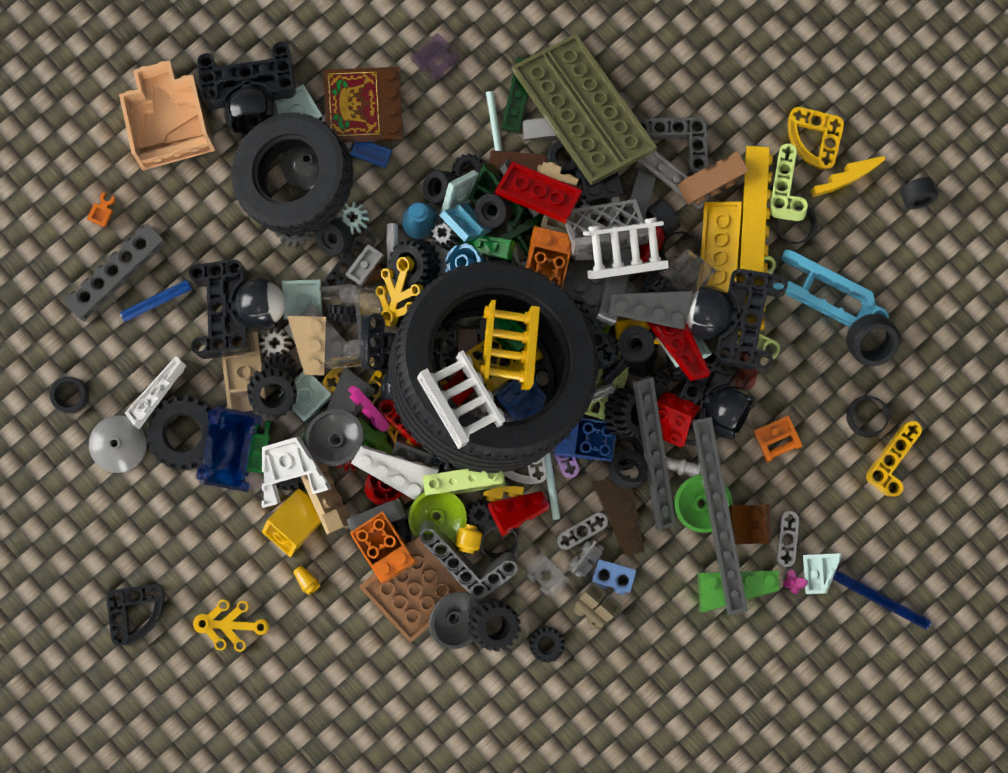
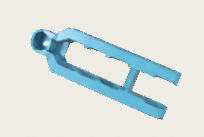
M784 250L781 260L808 274L801 287L788 281L786 295L848 327H851L858 318L867 314H880L889 319L887 311L876 305L872 291L794 251ZM814 278L859 300L862 307L858 315L854 317L843 311V308H837L827 303V300L824 298L821 300L810 294L808 290ZM775 283L773 285V287L777 290H781L784 288V286L781 283Z

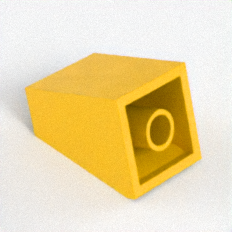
M298 488L271 515L262 530V533L289 557L300 548L321 524L309 494Z

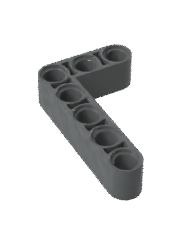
M702 118L638 119L652 140L688 139V167L691 174L694 175L707 167L706 122ZM679 125L682 127L683 131L676 132L673 129V126ZM699 125L701 127V131H694L692 126ZM661 126L664 131L661 133L656 132L654 127ZM699 143L702 149L695 150L693 144ZM700 162L703 168L697 169L693 163Z
M429 520L424 521L420 526V541L475 599L486 597L517 573V557L511 552L502 554L479 571L461 551H458L459 548L456 547L436 523ZM425 531H431V532H433V533L428 535V534H425L424 532H425ZM442 544V545H445L446 547H444V548H438L437 545ZM456 558L458 561L452 562L450 559ZM510 562L513 565L506 566L505 564ZM463 572H469V573H471V574H469V575H463L462 573H463ZM491 574L498 575L497 577H490ZM477 585L483 586L480 589L475 588Z

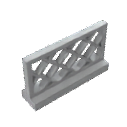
M636 199L576 208L570 216L580 218L576 224L568 219L565 226L572 245V254L576 256L593 253L591 235L581 238H575L574 236L576 230L582 233L583 231H589L579 226L583 220L592 226H600V229L611 228L613 224L626 226L631 221L640 224L644 223ZM633 206L634 213L631 215L623 209ZM606 210H613L617 214L613 218L605 214ZM593 212L598 217L594 221L586 215ZM619 215L629 219L626 224L616 220ZM601 217L610 222L607 227L598 223ZM648 227L637 229L639 245L648 243ZM629 230L619 231L620 248L631 247ZM610 233L599 234L601 251L612 250Z

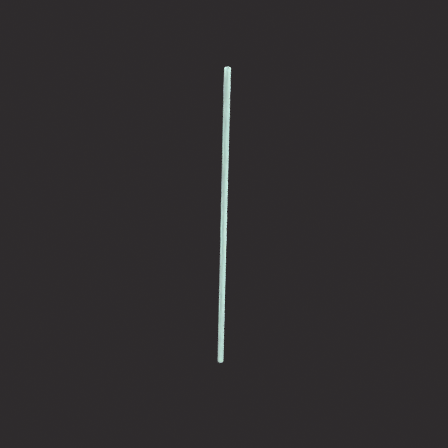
M488 91L486 96L495 151H503L494 92ZM506 223L508 232L515 228L513 225ZM515 243L512 255L520 266L518 245ZM537 373V375H536V381H537V383L539 384L538 373ZM548 453L544 457L547 472L546 479L553 520L560 519L551 455Z

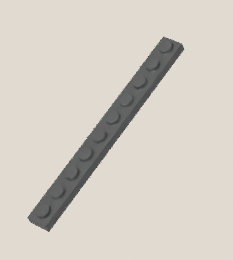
M712 417L693 420L692 427L727 614L748 612Z

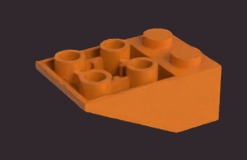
M534 226L526 268H531L536 273L538 271L542 275H546L550 281H555L557 285L563 288L572 247L569 235Z
M383 511L350 532L377 578L383 584L417 563L409 547Z

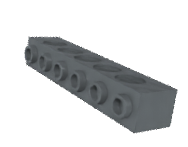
M148 223L140 226L134 237L124 241L122 248L118 252H113L104 265H100L95 269L94 275L83 280L80 284L81 287L66 297L67 300L64 304L80 320L85 322L167 242ZM146 241L145 248L139 249V243ZM132 254V260L125 262V256ZM114 267H118V273L111 276V270ZM104 280V286L101 289H97V283ZM90 293V300L83 302L84 295Z

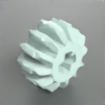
M356 202L352 203V207H349L348 203H346V210L342 209L340 213L343 215H337V219L342 220L349 227L352 235H354L355 229L360 234V227L367 228V225L363 222H369V217H366L368 211L363 210L362 204L356 208ZM351 215L356 216L357 220L354 219L355 222L350 221L349 217L352 218Z

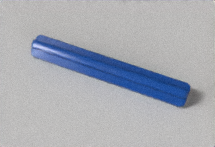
M185 280L121 311L120 315L124 321H128L190 291L192 287L189 281Z

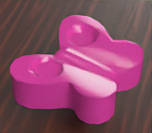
M792 569L788 570L787 580L783 582V586L790 588V591L794 594H797L800 588H804L808 584L806 579L798 578L797 573Z

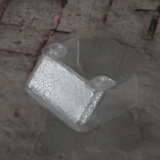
M351 284L319 287L323 299L340 298L346 304H356L358 340H351L345 344L343 349L344 356L324 358L328 369L361 366L362 319L367 314H381L382 312L381 302L376 295V290ZM374 318L371 319L372 327L376 325ZM373 337L370 339V344L372 347H374L375 345V339ZM373 357L369 360L370 365L375 363Z

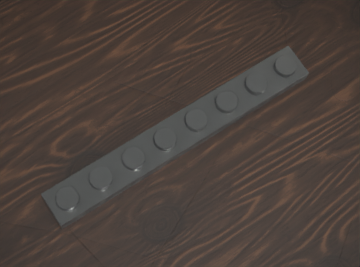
M647 376L632 382L644 457L648 465L647 475L656 529L662 530L676 525L654 379L652 376Z

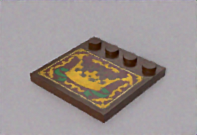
M399 67L323 70L326 124L344 143L403 140Z

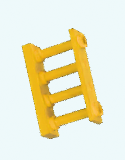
M491 300L490 304L485 306L484 318H487L483 364H480L478 370L483 378V384L486 383L489 376L518 380L521 382V389L530 390L534 383L540 307L531 306L529 311L523 314L496 310V300ZM494 318L521 321L526 324V331L520 333L493 329ZM492 337L522 341L525 344L524 351L516 352L492 348ZM491 356L520 360V363H523V369L517 372L490 368Z

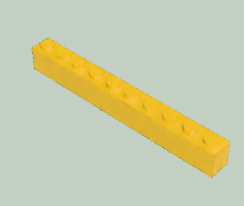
M746 146L745 165L748 172L744 174L739 269L767 273V263H764V256H768V244H765V238L769 237V226H766V219L770 218V208H767V201L771 199V190L767 189L768 183H771L772 172H768L769 165H772L773 154H769L770 147ZM739 276V283H743L745 279ZM755 280L754 284L761 287L764 285V282L762 280ZM746 293V296H745L744 305H747V300H748V295H747V293ZM748 317L747 322L755 324L757 319L755 317ZM762 319L760 332L764 330L765 319Z

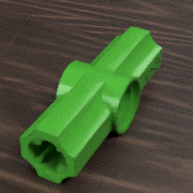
M359 417L358 420L364 432L363 446L377 449L390 455L393 447L387 443V436L379 430L374 431Z

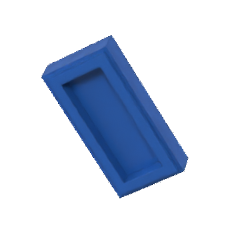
M355 142L350 154L353 157L386 169L393 151L372 142Z

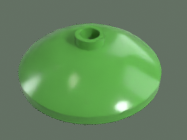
M695 475L685 480L678 488L674 500L675 512L681 523L690 530L700 533L712 532L702 475ZM724 483L729 507L733 505L732 495ZM701 499L705 502L702 507L698 505V501Z

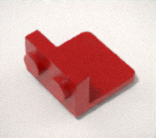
M665 392L657 400L663 440L683 447L687 440L691 421L699 413L700 406L691 401L676 397L672 393Z

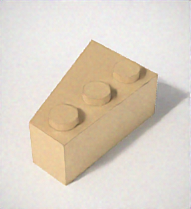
M287 316L304 374L324 375L326 317Z

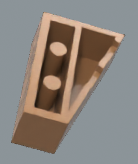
M736 151L729 158L723 161L720 160L715 165L684 179L677 186L688 205L694 202L697 205L705 201L706 196L711 195L713 197L721 193L722 188L726 187V189L735 186L737 184L736 180L747 173L748 169L739 152Z

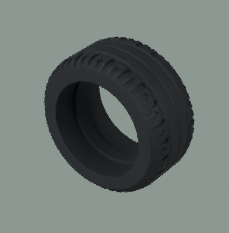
M867 314L853 322L846 336V344L850 353L859 363L872 367L880 366L896 355L900 345V334L887 317L880 314ZM875 329L886 330L885 340L878 348L871 351L860 350V343L867 333Z

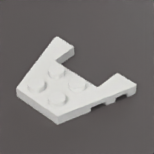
M300 437L262 447V472H264V483L262 484L264 500H262V508L281 503L276 483L306 474L312 494L331 489L330 484Z

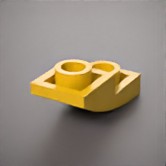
M497 487L485 491L483 496L487 497V501H498V499L503 498V492H507L508 497L523 495L524 487Z

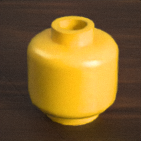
M466 524L465 528H459L455 541L456 547L459 548L458 551L474 554V551H478L480 549L482 532L477 530V526Z

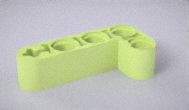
M784 144L779 150L770 213L775 218L800 221L806 216L808 203L804 198L790 196L797 153L795 146L792 144ZM785 155H789L788 161L785 160ZM781 171H787L788 174H783ZM778 188H784L786 190L780 191L778 190ZM775 205H782L783 208H776ZM799 207V208H801L802 210H801V211H797V210H795L794 208Z

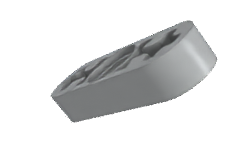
M786 511L780 517L777 562L783 567L792 566L796 560L799 516L793 511ZM789 514L795 520L790 524V528H794V532L791 530L783 531L784 527L788 528V522L785 521V517H789ZM786 533L791 534L793 537V542L789 545L783 542V536ZM782 546L785 548L792 547V551L788 550L787 555L791 557V560L787 561V564H784V560H781V556H785L786 550H782Z
M595 513L564 531L557 538L558 546L564 550L570 549L603 530L608 524L606 515ZM596 516L599 518L603 517V526L596 525L593 527L595 531L591 532V528L586 522L590 520V524L596 521ZM581 525L588 529L585 537H580L577 534V528ZM573 530L575 537L579 540L575 542L573 538L569 541V546L561 545L562 536L570 537L572 534L569 532Z

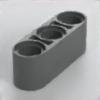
M395 499L346 519L350 531L352 532L382 511L391 523L405 518L406 514L400 499Z

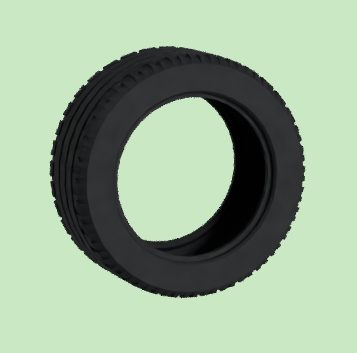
M481 261L470 263L468 266L456 267L452 271L449 270L438 276L437 280L434 279L414 299L400 324L391 347L388 362V383L390 384L391 399L395 402L393 405L398 416L402 418V424L407 431L411 432V436L418 444L421 443L423 448L431 455L435 454L438 459L445 463L449 462L454 467L463 470L466 468L473 472L499 473L500 471H513L516 468L521 469L531 465L532 462H537L545 457L546 454L550 453L569 435L584 417V413L587 412L591 404V398L594 396L595 382L598 379V351L595 350L597 345L594 334H591L592 328L588 320L583 316L584 312L581 311L578 304H575L574 299L570 297L567 291L564 292L561 289L562 287L557 285L555 281H550L546 275H542L538 271L536 273L531 268H526L523 265L517 266L516 263H500L499 261H486V263H483ZM491 300H496V310L525 314L531 306L540 307L537 347L545 360L549 382L548 393L542 409L522 420L504 422L498 428L492 422L470 434L469 442L464 447L458 449L417 379L419 373L427 368L430 373H436L433 360L435 337L445 327L456 321L469 317L484 316L485 306H488ZM515 321L524 331H526V324H524L521 321ZM438 381L437 385L440 391L443 390L445 392L442 385L440 384V381ZM451 398L448 399L447 403L451 409L455 410L460 407ZM467 412L461 415L458 421L462 427H467L482 418Z

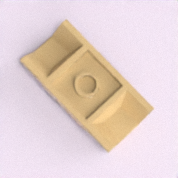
M258 332L250 333L251 348L246 354L222 357L228 413L254 411L249 403L247 384L250 383V377H254V372L257 370L260 372L262 368ZM243 340L239 341L236 347L241 346ZM224 342L220 344V348L224 346ZM265 387L260 393L264 399H266Z
M315 460L330 484L331 489L312 494L307 474L301 476L326 534H329L343 527H348L346 519L350 518V514L346 506L343 505L342 498L335 488L334 480L328 472V466Z

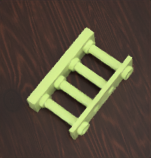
M469 469L422 476L425 496L452 492L457 495L506 486L504 472L502 471L499 473H486L485 471L479 473L469 471Z

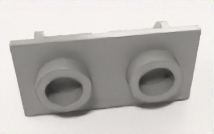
M593 539L583 545L581 548L582 553L579 557L575 556L569 564L571 566L569 570L572 573L576 570L575 575L580 579L583 576L585 577L593 567L587 561L590 559L596 563L603 554L604 548L600 544L595 546L597 542Z

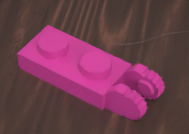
M352 385L348 389L351 394L349 398L356 405L360 404L363 407L362 413L368 419L372 418L371 423L381 432L388 431L390 426L387 420L363 392Z

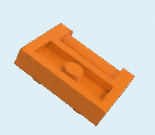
M789 415L753 431L767 463L776 456L794 448L799 449L802 447V443ZM791 436V442L769 451L768 445Z

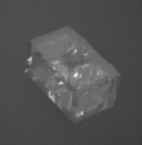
M542 552L525 568L528 571L525 575L533 583L537 580L542 585L539 589L546 596L549 594L554 596L569 581ZM542 571H550L549 577L551 579L549 581L547 579H541Z

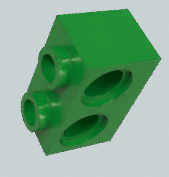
M494 319L493 329L524 332L514 320ZM494 337L509 351L518 352L525 346L522 341Z

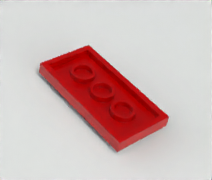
M512 161L497 186L495 194L566 224L582 195V190Z

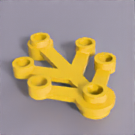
M401 257L397 260V269L400 273L396 286L392 280L394 276L393 270L385 268L381 271V277L384 279L386 286H378L376 288V295L379 297L383 307L381 315L385 320V325L389 327L397 324L398 318L406 314L413 301L407 302L405 307L397 309L398 303L409 297L417 296L424 290L421 284H414L410 289L403 291L408 272L414 268V261L410 257ZM388 293H389V295H390V297H391V302H390V304H389L388 299H387V297H386V296L388 295Z
M226 599L220 600L217 607L208 615L200 614L193 621L194 629L198 633H206L219 651L227 647V642L225 639L220 638L213 628L221 629L232 641L234 649L238 652L244 651L247 645L232 629L252 630L258 635H264L270 629V624L265 619H259L255 623L233 621L242 612L248 611L249 603L244 600L238 602L237 607L221 621L214 619L222 611L229 609L230 603ZM221 602H226L227 607L225 609L221 608ZM241 603L246 604L245 610L240 609ZM201 620L206 622L205 627L200 626ZM258 624L264 625L263 631L258 630ZM219 641H222L224 643L223 648L218 647L217 644ZM238 642L243 643L242 649L237 648Z

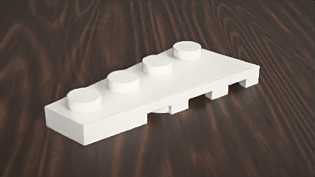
M177 356L173 358L125 412L132 424L138 429L141 428L176 379L184 372L186 365Z

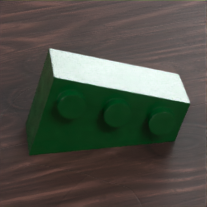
M492 163L483 165L468 197L475 204L481 196L495 192L503 178V175ZM510 201L512 214L507 223L516 227L525 222L530 211L527 207ZM495 205L490 206L489 211L496 215L498 212Z

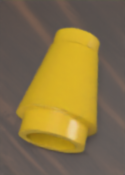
M299 566L294 570L293 573L304 593L306 592L310 595L320 587L319 580L303 566Z

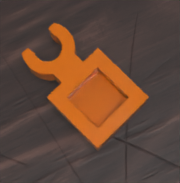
M102 192L100 195V204L94 202L87 217L88 221L103 228L107 227L114 212L109 207L116 202L114 196L109 201H105L107 196L105 192Z

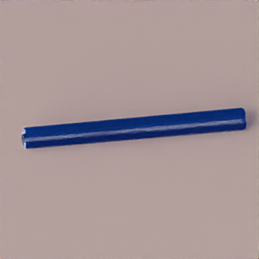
M836 569L832 580L927 630L930 627L931 620Z

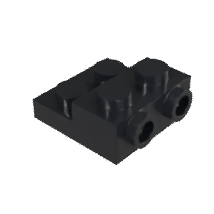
M577 166L575 177L581 182V199H585L586 205L624 195L618 172L591 186Z

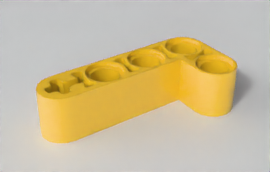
M916 421L904 423L866 474L867 481L888 497L898 496L903 491L902 482L893 476L892 472L922 432L921 425ZM908 427H913L912 432L914 433L907 435L910 431ZM898 440L903 443L901 451L896 448ZM886 456H889L892 459V464L890 466L886 465L884 462ZM875 471H878L881 475L879 481H875L873 478ZM891 482L896 485L894 493L889 491V484Z

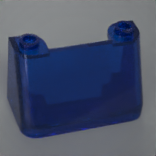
M215 406L208 413L207 420L209 421L201 468L197 470L196 479L203 485L248 492L250 483L245 482V476L249 474L246 472L253 434L257 432L254 428L256 425H261L262 416Z

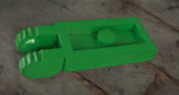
M254 419L244 471L264 474L262 472V447L269 445L271 420L266 421L263 435L258 434L260 419Z

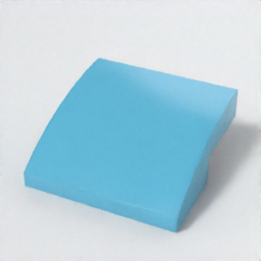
M468 203L457 204L454 209L443 210L439 215L464 242L478 239L492 230V228H487L480 224L476 218L475 210Z

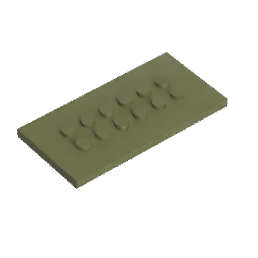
M577 34L512 66L513 73L591 186L657 150L655 143Z

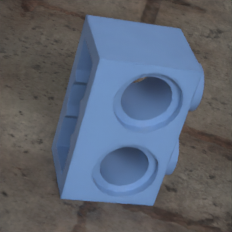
M598 559L592 582L594 581L602 589L606 590L607 586L614 588L613 592L625 595V592H631L636 570ZM603 569L609 572V578L605 581L599 578V572ZM620 575H625L628 578V582L624 586H620L617 582Z

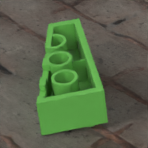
M778 570L740 571L746 600L780 590ZM720 572L698 573L699 612H706L726 606Z

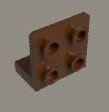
M769 504L729 506L735 545L771 543Z

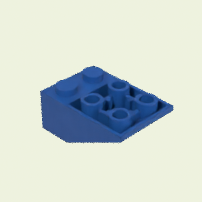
M582 418L569 435L554 448L553 455L611 462L614 456L616 436L610 433V429H607L605 421Z

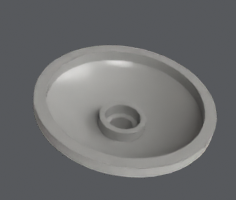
M120 415L111 416L100 421L93 429L89 439V451L92 459L100 468L112 473H123L132 470L143 460L147 450V437L143 428L138 429L128 417ZM114 440L118 441V445L116 447L112 446V442Z

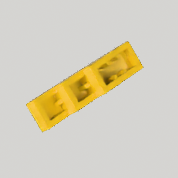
M885 156L847 164L844 167V172L831 175L827 179V184L814 186L811 189L812 198L836 191L866 176L885 160Z

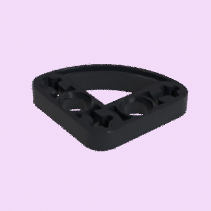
M151 584L115 589L108 593L106 600L110 635L113 644L123 646L134 643L145 637L156 626L162 615L165 603V591L161 585ZM153 587L159 590L160 593L156 595V598H154V595L146 596L147 600H145V592L153 591ZM133 590H138L141 594L138 601L131 599V592ZM115 593H117V596H121V600H118V606H122L123 609H112V607H116V601H112ZM155 602L153 612L146 624L140 630L130 635L127 605ZM116 612H121L124 616L121 623L114 621V614ZM125 625V628H121V634L125 635V638L120 642V639H116V636L119 635V629L115 630V626Z

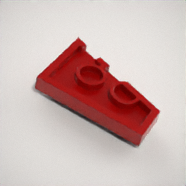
M538 491L489 502L488 509L503 537L508 534L509 530L520 527L526 520H532L549 509V503L543 492Z

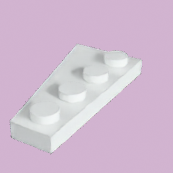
M363 445L351 461L353 465L414 500L425 492L422 476L437 474L439 471L437 467H429L423 465V463L404 459V457L389 455L386 452Z

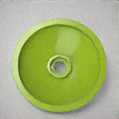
M424 492L413 501L408 514V523L412 534L416 537L419 535L420 526L424 521H433L452 542H455L458 529L461 527L465 528L467 514L462 501L452 492L426 496ZM439 513L440 518L434 519L433 515ZM425 531L424 533L429 535V534H432L433 532H431V531ZM442 544L437 545V547H444V546H445V545H442Z

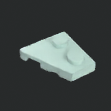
M842 553L803 555L804 577L808 581L805 587L806 594L827 593L841 560Z

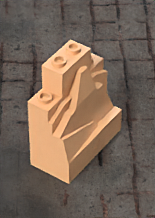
M170 60L161 61L150 66H142L139 69L133 70L137 90L126 91L119 94L131 153L142 171L215 151L208 118L199 93L198 84L193 74L177 78Z

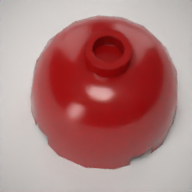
M370 474L366 477L364 491L372 503L380 506L401 496L402 492Z

